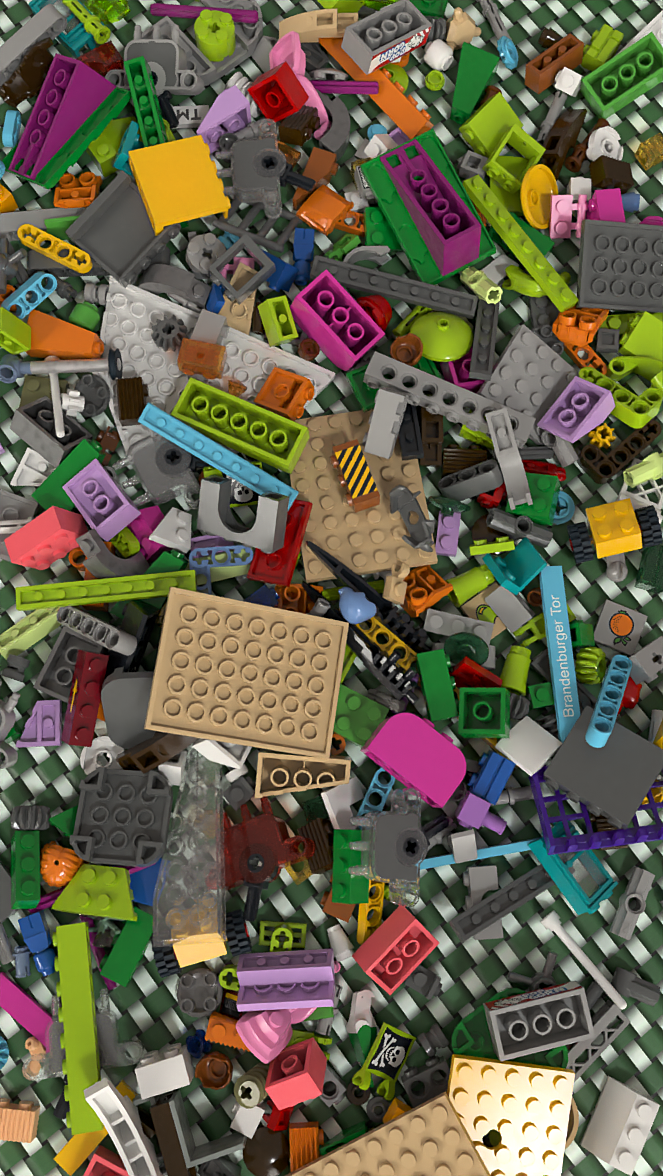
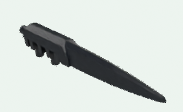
M306 541L311 551L345 587L351 588L354 592H363L365 598L375 604V619L414 652L420 650L422 653L431 651V648L425 644L429 638L426 630L423 628L415 629L413 627L415 622L413 620L410 621L408 614L402 613L399 615L397 613L399 609L397 606H393L392 602L382 598L375 589L351 569L311 541Z
M302 580V587L314 604L318 598L328 601ZM328 601L330 608L324 614V618L348 622L343 618L340 610ZM349 623L346 645L399 701L406 697L414 705L419 700L413 692L418 684L415 681L412 682L411 679L417 674V670L411 666L403 673L404 669L401 666L397 667L395 665L401 657L398 651L394 650L387 657L388 653L386 651H381L380 647L375 642H372L356 625Z

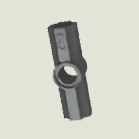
M492 508L486 519L487 527L506 533L510 539L519 540L526 537L532 544L543 548L548 547L553 537L552 529L533 523L529 517L524 515L518 517L497 508Z

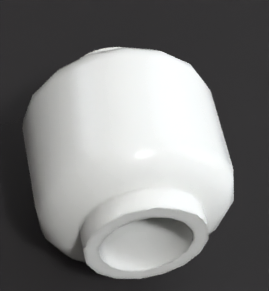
M436 39L433 42L430 41L425 46L424 61L433 70L445 71L450 67L454 58L453 50L441 39Z

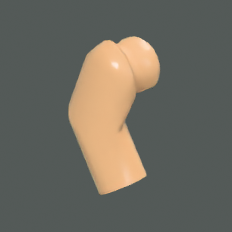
M33 1036L29 1037L25 1042V1048L29 1050L32 1056L27 1071L38 1074L46 1057L47 1050Z

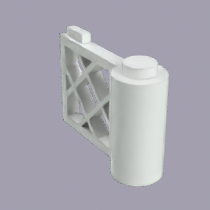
M634 458L630 467L641 463L642 460ZM650 479L652 489L644 491L640 484L637 486L640 493L633 494L626 491L628 486L624 481L616 501L630 498L634 511L635 509L653 505L659 518V524H661L663 520L661 515L663 485L658 486L656 481ZM655 492L659 499L658 503L649 501L646 494Z

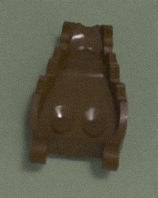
M51 37L34 44L24 55L11 77L0 87V95L8 105L16 108L26 98L31 99L39 95L54 59L48 50L54 44Z

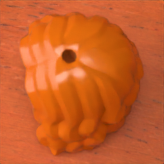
M55 841L47 843L40 851V874L49 886H67L83 864H90L80 859L74 850L57 845Z

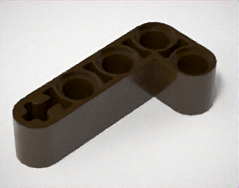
M650 420L644 427L636 429L607 456L596 445H586L579 453L577 463L595 483L605 484L660 435L661 425L656 420ZM650 431L651 433L645 438L643 434ZM630 442L635 443L638 449L633 448ZM585 454H590L593 460H588ZM615 456H620L623 462H618ZM599 469H604L608 476L602 475Z

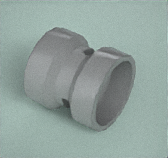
M87 282L84 289V300L91 304L97 302L100 305L106 306L109 285L101 284L97 286L94 283Z

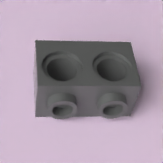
M432 1056L425 1061V1065L419 1068L417 1066L410 1067L401 1076L402 1083L413 1108L445 1091L447 1093L450 1069L443 1056ZM436 1070L445 1071V1075L441 1080L433 1079V1073ZM416 1080L423 1082V1087L419 1091L411 1089L412 1083Z

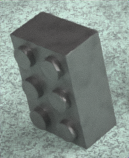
M44 396L16 409L10 429L51 465L57 468L83 439L92 440L93 435L62 410L65 435L62 438L57 437L52 400Z
M64 626L33 688L68 703L78 649L105 655L109 649Z

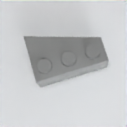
M385 386L379 388L374 400V411L371 412L368 424H370L369 432L365 433L362 443L365 446L364 452L387 459L392 457L409 399V393Z

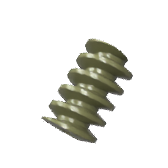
M261 1061L237 1079L234 1086V1096L242 1107L251 1109L268 1096L265 1084L270 1062L265 1064Z

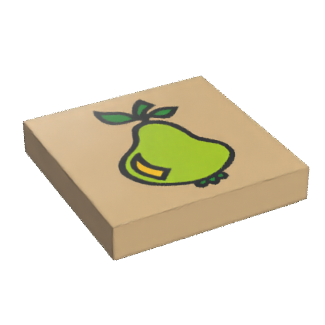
M496 582L460 608L468 618L494 623L491 639L507 629L505 624L485 601V598L499 587Z

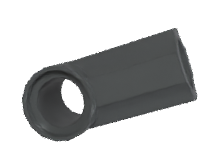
M618 966L616 967L611 981V985L615 990L625 997H633L654 1007L660 997V987L638 978L632 972Z

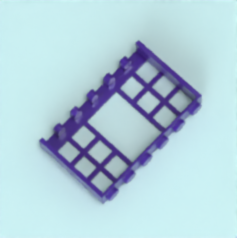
M544 765L535 774L528 777L548 855L663 840V823H661L657 808H663V802H654L651 789L647 793L649 804L640 805L637 811L651 809L656 824L639 826L635 813L632 818L634 826L632 828L593 833L586 805L579 801L582 813L566 815L562 800H568L566 794L560 795L558 789L557 791L554 790L555 796L543 797L539 783L546 782L543 779V775L549 765ZM663 781L654 782L651 788L663 787ZM557 801L560 816L548 817L545 803ZM584 818L588 834L571 836L567 821ZM562 821L566 837L553 838L550 823Z

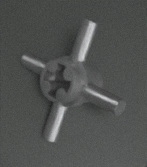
M7 238L0 239V294H6L7 280L14 278L19 267L17 262L27 256V252L23 248L9 255V240Z
M549 951L543 971L535 973L531 978L509 971L507 980L528 987L529 992L538 990L539 984L542 982L549 985V987L557 985L551 975L558 954Z

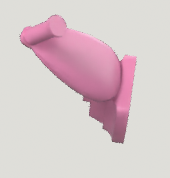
M291 31L284 35L269 53L270 70L285 61L288 63L309 96L304 105L318 109L321 126L314 132V137L320 140L330 130L332 124L328 119L326 109L319 94L308 78L304 76L306 54L301 49L299 34Z
M334 961V972L337 973L340 971L341 965L339 962ZM317 1007L248 1011L239 1019L235 1027L247 1048L260 1061L268 1064L289 1043L293 1034L291 1024L303 1022Z

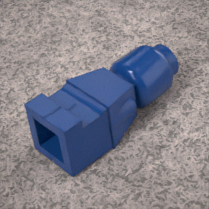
M295 228L292 259L295 261L293 266L299 269L295 278V284L300 286L306 285L307 281L310 280L311 262L314 255L315 229Z
M44 910L19 919L18 923L29 951L36 953L33 959L37 971L42 972L44 977L56 972L54 964L56 955L53 948H49L52 943L50 928L48 927Z

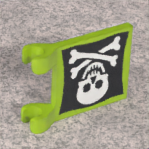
M261 461L250 462L258 468L262 469ZM213 466L203 468L204 478L217 475L232 480L230 508L258 504V496L260 494Z
M383 1022L363 1067L352 1078L353 1084L359 1086L362 1090H367L371 1082V1073L385 1079L379 1084L377 1093L384 1096V1099L388 1101L392 1100L395 1094V1083L416 1037Z

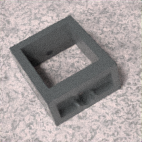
M246 233L208 268L211 273L209 278L217 287L221 285L226 290L224 291L226 297L231 302L235 300L239 305L276 271L275 264ZM245 249L262 269L240 290L236 291L219 271L241 250Z

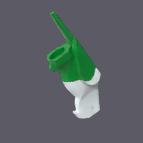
M366 989L353 993L349 1021L346 1024L351 1044L361 1067H363L377 1037L376 1022L370 1010L371 998L375 996L372 991ZM372 1076L369 1086L370 1088L374 1087Z

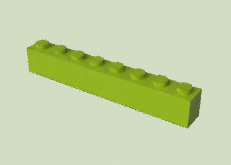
M88 922L56 926V932H53V945L58 947V956L55 957L54 964L55 971H59L60 981L56 983L57 996L61 997L62 1007L58 1008L59 1022H63L64 1033L60 1034L61 1048H65L66 1059L62 1060L63 1075H67L68 1085L64 1086L65 1101H69L70 1112L66 1113L67 1128H71L72 1135L103 1130L104 1128L100 1118L86 1101L83 1091L96 1082L101 1081Z

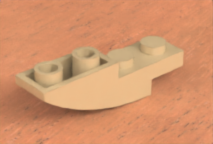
M337 8L297 14L279 22V40L291 31L299 34L300 43L319 42V38L344 37L346 27L358 22L359 16L358 13H338Z

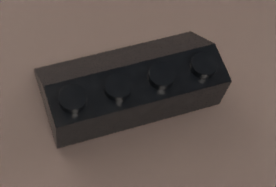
M140 600L126 603L122 611V616H124L122 624H119L117 628L135 636L137 646L135 651L129 656L109 649L107 653L109 660L104 679L114 673L116 668L124 667L125 673L138 672L161 609Z

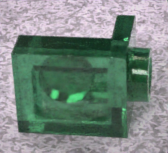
M322 796L302 802L307 824L317 818L330 819Z

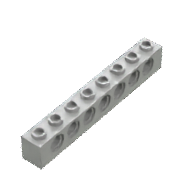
M376 351L364 375L363 382L369 387L378 389L385 386L409 393V404L422 406L432 414H441L451 422H459L466 425L472 431L486 433L489 438H491L488 423L484 420L483 416L486 413L507 407ZM389 374L393 379H385L383 375ZM408 382L412 384L413 387L407 388L403 385V383ZM423 391H430L433 396H426ZM449 399L453 404L447 405L443 400ZM507 407L517 446L522 449L527 442L536 419ZM463 408H470L473 413H466Z

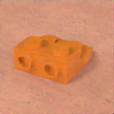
M274 367L253 402L261 408L295 422L296 418L302 417L307 400L313 399L315 393L314 386L310 379Z

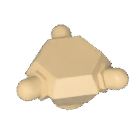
M460 7L455 8L452 17L446 21V44L453 51L462 48L463 42L470 43L473 37L481 35V29L476 27L475 21L466 12H463Z

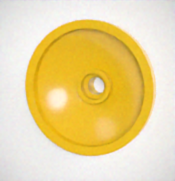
M543 164L533 165L528 169L520 189L522 212L527 222L535 229H546L549 227L551 195H558L556 179L552 171Z

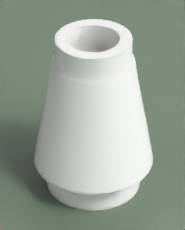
M340 924L327 929L330 945L333 948L334 957H336L337 962L351 957L354 954V946L340 927Z

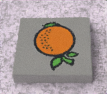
M605 600L593 631L595 643L630 657L636 650L648 616L610 600Z

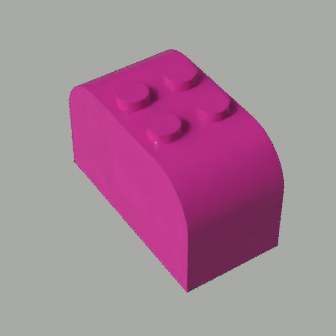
M327 269L295 297L290 306L292 317L297 325L310 339L318 343L320 350L335 366L344 371H348L385 335L382 329Z
M399 713L382 721L360 751L432 808H443L465 776L466 760L463 753L452 744L453 739L443 732L441 734L433 729L435 725L426 718L421 719L411 713Z

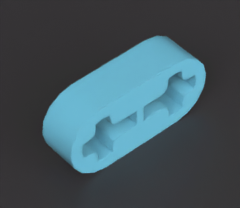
M7 110L2 133L4 147L13 148L18 143L21 128V115L19 111Z

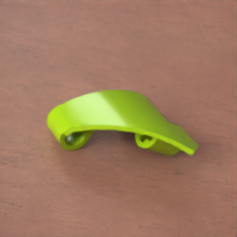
M618 356L613 358L607 365L605 376L617 382L634 372L652 384L649 388L660 389L663 393V360L643 356ZM613 367H617L620 372L615 371Z

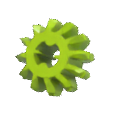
M597 647L581 648L576 655L577 660L575 662L577 679L581 683L590 685L601 683L607 669L605 652Z

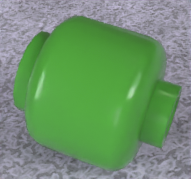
M86 301L77 303L69 316V322L93 332L100 320L99 310Z

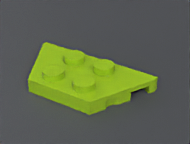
M83 864L52 905L53 910L131 921H137L138 918L132 903L134 895L133 890L130 888L129 870L125 868Z

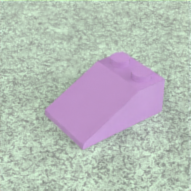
M236 85L225 89L218 95L196 131L197 136L201 135L204 143H208L210 154L220 148L219 138L223 134L236 133L251 122L250 103Z
M575 376L538 422L537 426L570 443H574L603 423L615 408L612 393L605 388Z
M94 459L62 486L92 529L95 528L99 536L107 542L141 514L130 497L97 459Z

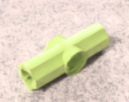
M468 267L461 271L460 280L476 296H479L478 299H483L488 304H496L501 300L502 289L491 281L484 271H478L475 267Z
M655 452L642 460L641 463L627 468L623 472L624 481L627 486L633 488L650 479L655 481L663 477V452L660 454Z

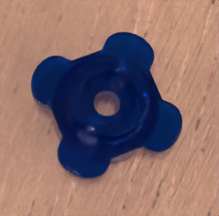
M198 1029L195 1035L186 1038L187 1050L196 1059L201 1058L204 1052H209L212 1049L211 1042L205 1040L206 1033L203 1029Z

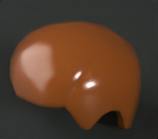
M413 333L398 336L390 346V357L409 366H415L422 358L423 343Z
M218 1051L209 1052L196 1064L194 1075L195 1078L201 1080L204 1088L223 1089L232 1080L233 1065L225 1054Z

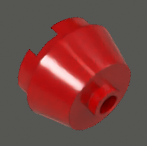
M377 294L358 298L356 302L384 332L392 318V308L388 301Z

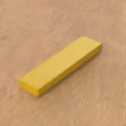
M124 1080L116 1086L119 1093L123 1097L127 1095L131 1101L138 1095ZM105 1126L103 1130L74 1135L55 1156L54 1160L72 1176L108 1134Z

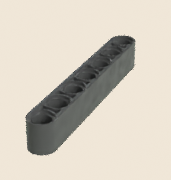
M165 247L162 253L157 254L152 259L150 265H171L170 249ZM63 249L59 252V256L67 257L70 251ZM30 250L27 253V274L30 276L39 271L48 274L54 273L57 277L109 275L93 259H91L92 269L82 274L35 250ZM85 259L83 262L77 260L79 265H81L82 263L86 264Z

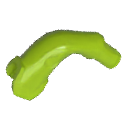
M515 265L506 267L505 273L509 278L503 282L502 288L514 290L529 297L547 296L535 279L526 274L521 268ZM568 272L559 274L568 285L571 275Z

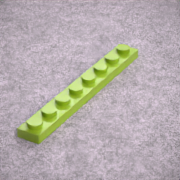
M479 174L464 180L462 184L469 198L558 310L562 313L575 306L579 299Z
M195 570L16 587V610L25 611L168 597L170 587L198 592L197 575Z

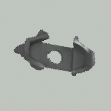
M397 485L389 493L390 513L393 514L398 510L410 533V537L403 535L402 539L414 549L420 548L426 552H433L431 546L434 544V541H432L431 534L434 532L435 520H426L416 499L421 491L412 493L406 486ZM411 511L416 512L419 516L418 522L414 525L409 520Z

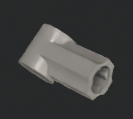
M546 430L542 433L541 439L543 444L553 449L563 468L579 459L570 442Z

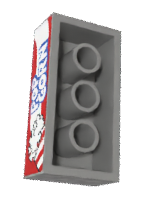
M400 0L346 27L341 47L368 75L425 45L432 24L409 0Z
M577 981L483 1003L493 1050L500 1061L595 1038L585 990Z

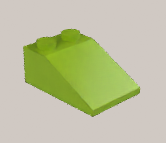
M135 116L111 120L101 135L87 147L86 152L104 178L119 170L113 164L122 137L131 121L133 120L138 123ZM139 127L137 133L140 134L139 140L143 142Z

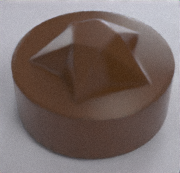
M306 338L298 345V354L306 361H312L319 355V345L313 339Z

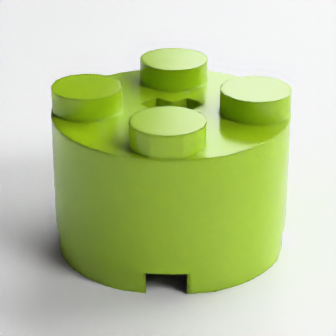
M202 10L194 24L196 47L209 61H223L224 57L228 55L230 57L236 48L235 26L232 16L222 11Z

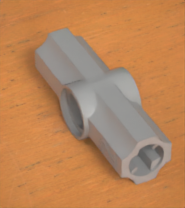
M634 867L626 890L619 898V908L609 932L630 941L639 915L645 910V900L654 880V874L639 867ZM634 897L636 899V906L630 909L628 901Z

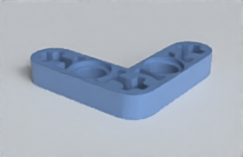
M243 545L197 548L191 551L189 555L190 570H195L196 575L204 574L207 577L206 585L202 587L197 586V590L208 588V594L212 595L210 568L248 565L253 559V551L251 548L244 547ZM234 549V554H240L241 549H245L246 553H250V557H247L245 562H242L241 558H234L235 563H230L231 553L229 550ZM222 550L227 553L228 559L226 562L218 563L215 560V554L218 551ZM208 551H212L211 558L213 564H208L209 560H202L200 565H198L197 561H193V557L197 556V552H201L202 556H209Z

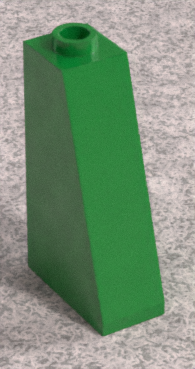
M463 42L450 113L451 120L463 125L475 113L479 102L485 94L486 87L490 85L497 71L500 57Z
M83 439L31 496L45 510L56 506L77 513V507L62 486L94 459H97L102 464L106 456L102 451V445L95 439Z
M173 549L172 552L164 551L143 575L185 571L189 561L184 559L185 555ZM168 597L138 599L161 609L153 632H155L166 609ZM133 600L118 601L110 613L123 619L122 611L124 606Z

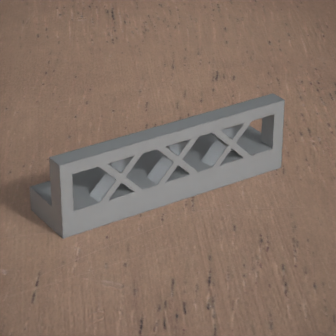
M609 999L591 1017L595 1038L566 1045L568 1049L566 1069L571 1066L575 1073L574 1082L630 1023L629 1019L621 1012L622 1010ZM618 1015L622 1020L616 1028H607L610 1022ZM603 1031V1042L600 1045H591ZM587 1049V1059L584 1062H575L582 1052Z

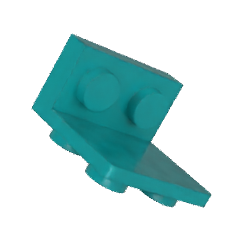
M133 120L122 137L113 164L115 168L123 170L132 177L134 176L129 165L128 151L144 148L143 142L139 140L140 134L137 133L139 124Z
M526 537L504 559L500 556L494 557L490 553H487L482 558L499 584L515 595L547 566V562Z

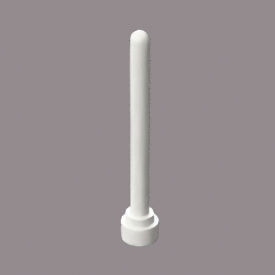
M48 356L44 361L60 359L56 356ZM59 373L49 374L55 431L56 436L62 438L65 435L58 379Z
M554 910L550 912L540 923L546 930L549 929L557 934L617 1007L625 1009L627 1007L626 1001L560 925L562 923L559 920L560 916Z

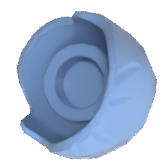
M343 587L338 590L340 594V613L350 624H359L375 616L376 606L365 598L363 592H354L349 587Z

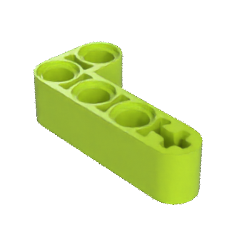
M592 367L580 369L579 378L611 391L615 408L610 414L630 427L642 428L658 414L663 400V393L660 389L648 388L641 395L637 396Z

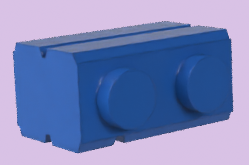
M489 750L488 753L483 752L478 761L480 768L477 774L473 773L467 785L470 786L469 791L496 805L516 764Z

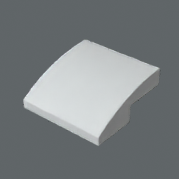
M526 716L510 730L509 738H502L495 748L532 776L545 765L551 756L558 752L563 743L530 717Z

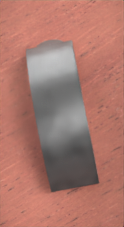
M316 90L332 124L330 130L319 140V149L337 154V162L343 156L349 144V112L339 97L331 101L326 94Z
M166 264L150 265L144 270L138 285L139 288L157 296L161 293L177 295L201 308L205 306L212 288L195 279V274Z
M95 528L75 539L88 558L82 562L83 565L98 579L143 575L150 567L141 551L127 559H121L113 555Z

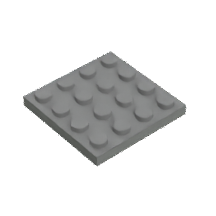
M523 324L518 327L494 365L491 380H485L477 394L535 418L536 420L528 438L537 445H542L541 435L545 430L537 426L538 422L574 377H578L579 373Z

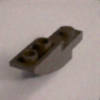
M568 109L553 125L543 144L546 150L542 155L541 164L546 165L552 171L556 181L569 148L575 147L587 114L586 109Z
M423 391L424 395L433 396L430 391ZM418 405V422L424 457L419 459V466L441 467L443 415L432 414L426 408Z
M156 731L152 738L118 754L115 760L123 770L142 771L144 774L171 759L198 738Z

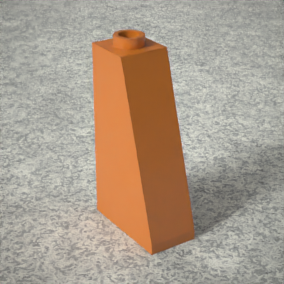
M35 309L29 313L27 325L31 327V350L25 352L30 357L46 358L48 356H56L64 360L101 358L104 352V342L96 333Z

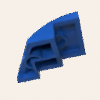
M160 858L155 865L130 874V888L133 890L134 895L132 901L158 908L172 861Z

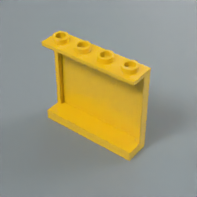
M201 135L128 151L129 165L155 236L164 230V226L222 212L224 218H228V209L231 208L230 200L223 193L222 179L216 175L215 161H211L208 143H204Z

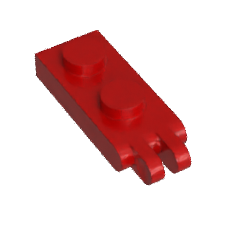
M522 460L526 473L558 476L559 481L566 480V470L562 467L541 461Z

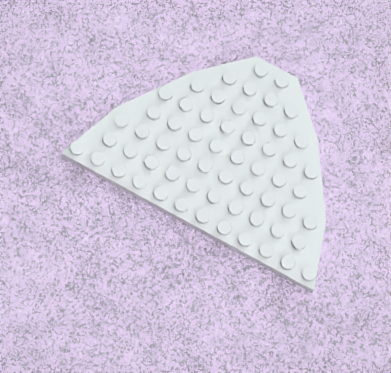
M110 276L109 290L106 296V309L103 315L100 339L104 342L103 358H108L110 348L113 351L118 348L122 358V379L142 377L144 384H148L149 397H146V404L149 402L171 415L190 379V376L181 374L179 364L200 314L132 284L124 288ZM174 314L176 319H182L184 326L187 327L188 332L186 335L188 339L187 341H182V348L176 346L175 352L170 347L165 352L163 346L158 348L155 343L156 341L152 339L151 335L154 333L152 325H157V319L164 320V315H167L168 319H170ZM230 327L227 338L222 339L221 353L213 361L214 369L211 376L208 375L205 382L199 379L196 380L256 405L253 401L274 367L310 379L315 393L313 399L307 400L305 403V409L328 387L335 378V373L275 346L270 347L268 343ZM105 371L106 383L110 390L109 407L128 461L135 466L133 461L135 453L158 442L163 436L143 424L122 427L119 421L116 379L118 378L116 377L113 381L109 371ZM222 445L223 447L227 448L228 450L232 451V452L235 453V454L239 453L238 451H236V450H234V449H231V448H229V447H227V446H225V445Z

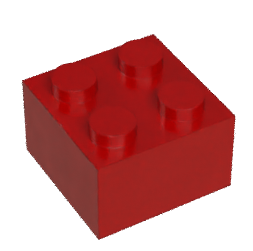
M286 61L258 76L247 89L270 125L299 111L309 99L306 91Z

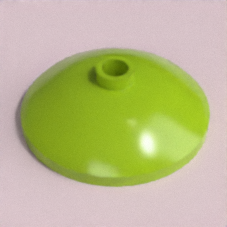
M447 312L425 314L419 317L410 329V333L418 336L423 343L422 356L433 361L449 362L460 359L470 351L473 344V332L470 326L460 317Z

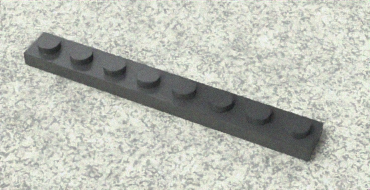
M315 255L310 278L316 279L327 269L340 285L470 319L474 317L479 296Z

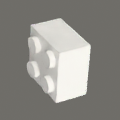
M181 1043L170 1045L167 1047V1051L158 1053V1050H154L144 1054V1058L140 1060L134 1069L142 1100L190 1085L195 1074L188 1044L181 1046Z

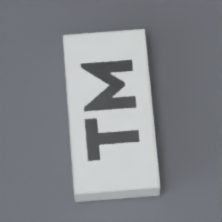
M209 105L174 106L173 110L179 120V125L173 129L199 128L209 111Z

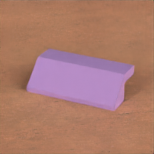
M333 948L249 953L239 956L236 971L240 985L236 1003L238 1012L334 1006L335 972Z

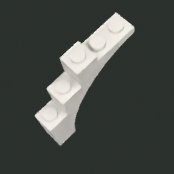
M107 1077L83 1090L86 1101L96 1112L113 1140L128 1175L164 1176L159 1170L154 1145L143 1133L138 1109L133 1105L127 1095L123 1097Z

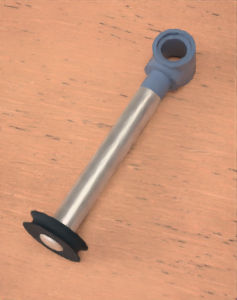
M110 348L108 358L23 362L22 359L13 354H7L0 361V381L13 383L17 378H23L27 374L109 371L111 379L114 381L116 377L122 379L121 353L118 348L115 351Z

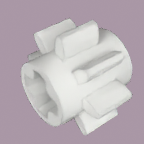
M67 389V394L61 393L60 395L62 409L66 412V415L76 417L77 412H83L85 399L84 396H79L80 392L78 390Z

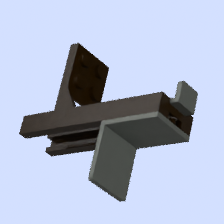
M180 1088L143 1100L141 1094H138L132 1100L134 1106L147 1101L151 1102L150 1112L168 1176H199L196 1165L245 1148L247 1136L240 1132L195 1146Z

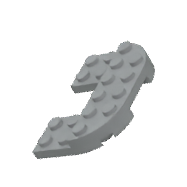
M200 0L206 7L256 10L258 12L259 19L256 23L234 22L236 48L234 53L230 57L229 55L224 57L223 61H209L179 29V46L184 49L187 56L186 70H192L204 81V86L215 82L254 53L257 44L263 37L262 12L256 0ZM168 16L154 24L160 26V39L171 40L172 26L175 23ZM154 25L142 33V39H152ZM195 79L191 80L190 86L194 84Z

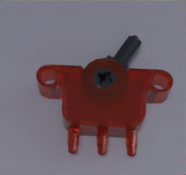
M267 796L260 798L264 814L252 818L247 805L243 804L240 806L243 822L231 826L226 812L220 814L223 831L220 833L217 843L223 865L211 869L205 876V884L210 890L227 891L242 884L249 886L243 912V919L247 921H256L262 889L268 890L269 883L277 879L281 869L312 857L316 849L314 841L310 838L303 836L290 838L284 820L274 816ZM301 842H304L305 849L302 853H300L298 848L299 844ZM219 875L222 878L220 885L217 884V877Z

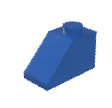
M262 250L276 267V271L266 280L269 282L268 287L277 292L280 289L289 292L299 269Z

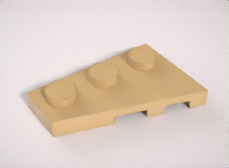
M240 262L230 284L238 291L258 271ZM257 289L240 305L235 300L231 302L224 294L225 303L218 314L227 318L229 327L250 336Z

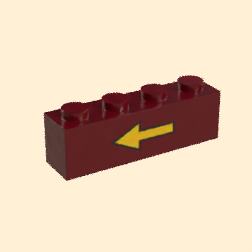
M78 649L61 741L68 745L92 746L109 655Z

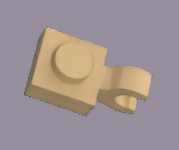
M402 563L401 567L393 564L391 569L392 575L386 576L382 598L396 605L404 604L407 583L403 580L408 576L410 566Z

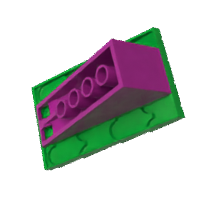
M56 53L20 141L1 160L5 165V171L48 190L53 188L70 165L73 167L90 143L101 135L113 118H117L132 98L131 91L115 86L82 61Z
M434 129L360 165L364 179L374 194L380 209L395 233L396 239L420 282L436 285L496 253V247Z

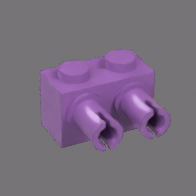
M468 789L465 797L460 800L454 812L459 824L470 830L472 827L479 829L483 825L501 835L507 825V821H504L503 818L489 812L490 802L476 796Z

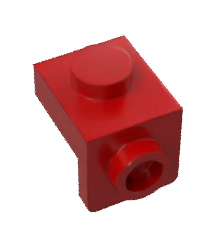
M505 482L494 489L492 496L482 493L479 494L476 501L484 508H497L501 499L505 500L507 496Z

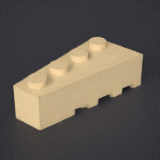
M260 749L258 752L255 799L295 791L300 792L314 788L349 784L351 757L330 755L329 759Z

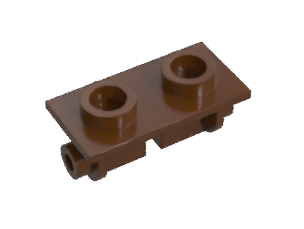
M110 426L105 430L101 429L95 439L102 445V451L106 454L102 462L103 467L108 465L112 457L105 450L114 452L120 441L118 432H108Z

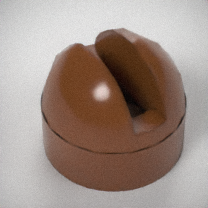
M539 587L531 589L527 595V600L532 606L542 605L541 589Z

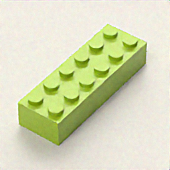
M191 377L171 413V416L213 441L289 474H292L310 438L308 427Z

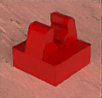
M268 1100L267 1105L272 1107L271 1114L264 1113L262 1116L267 1123V1127L273 1131L286 1130L294 1106L278 1110L274 1102Z

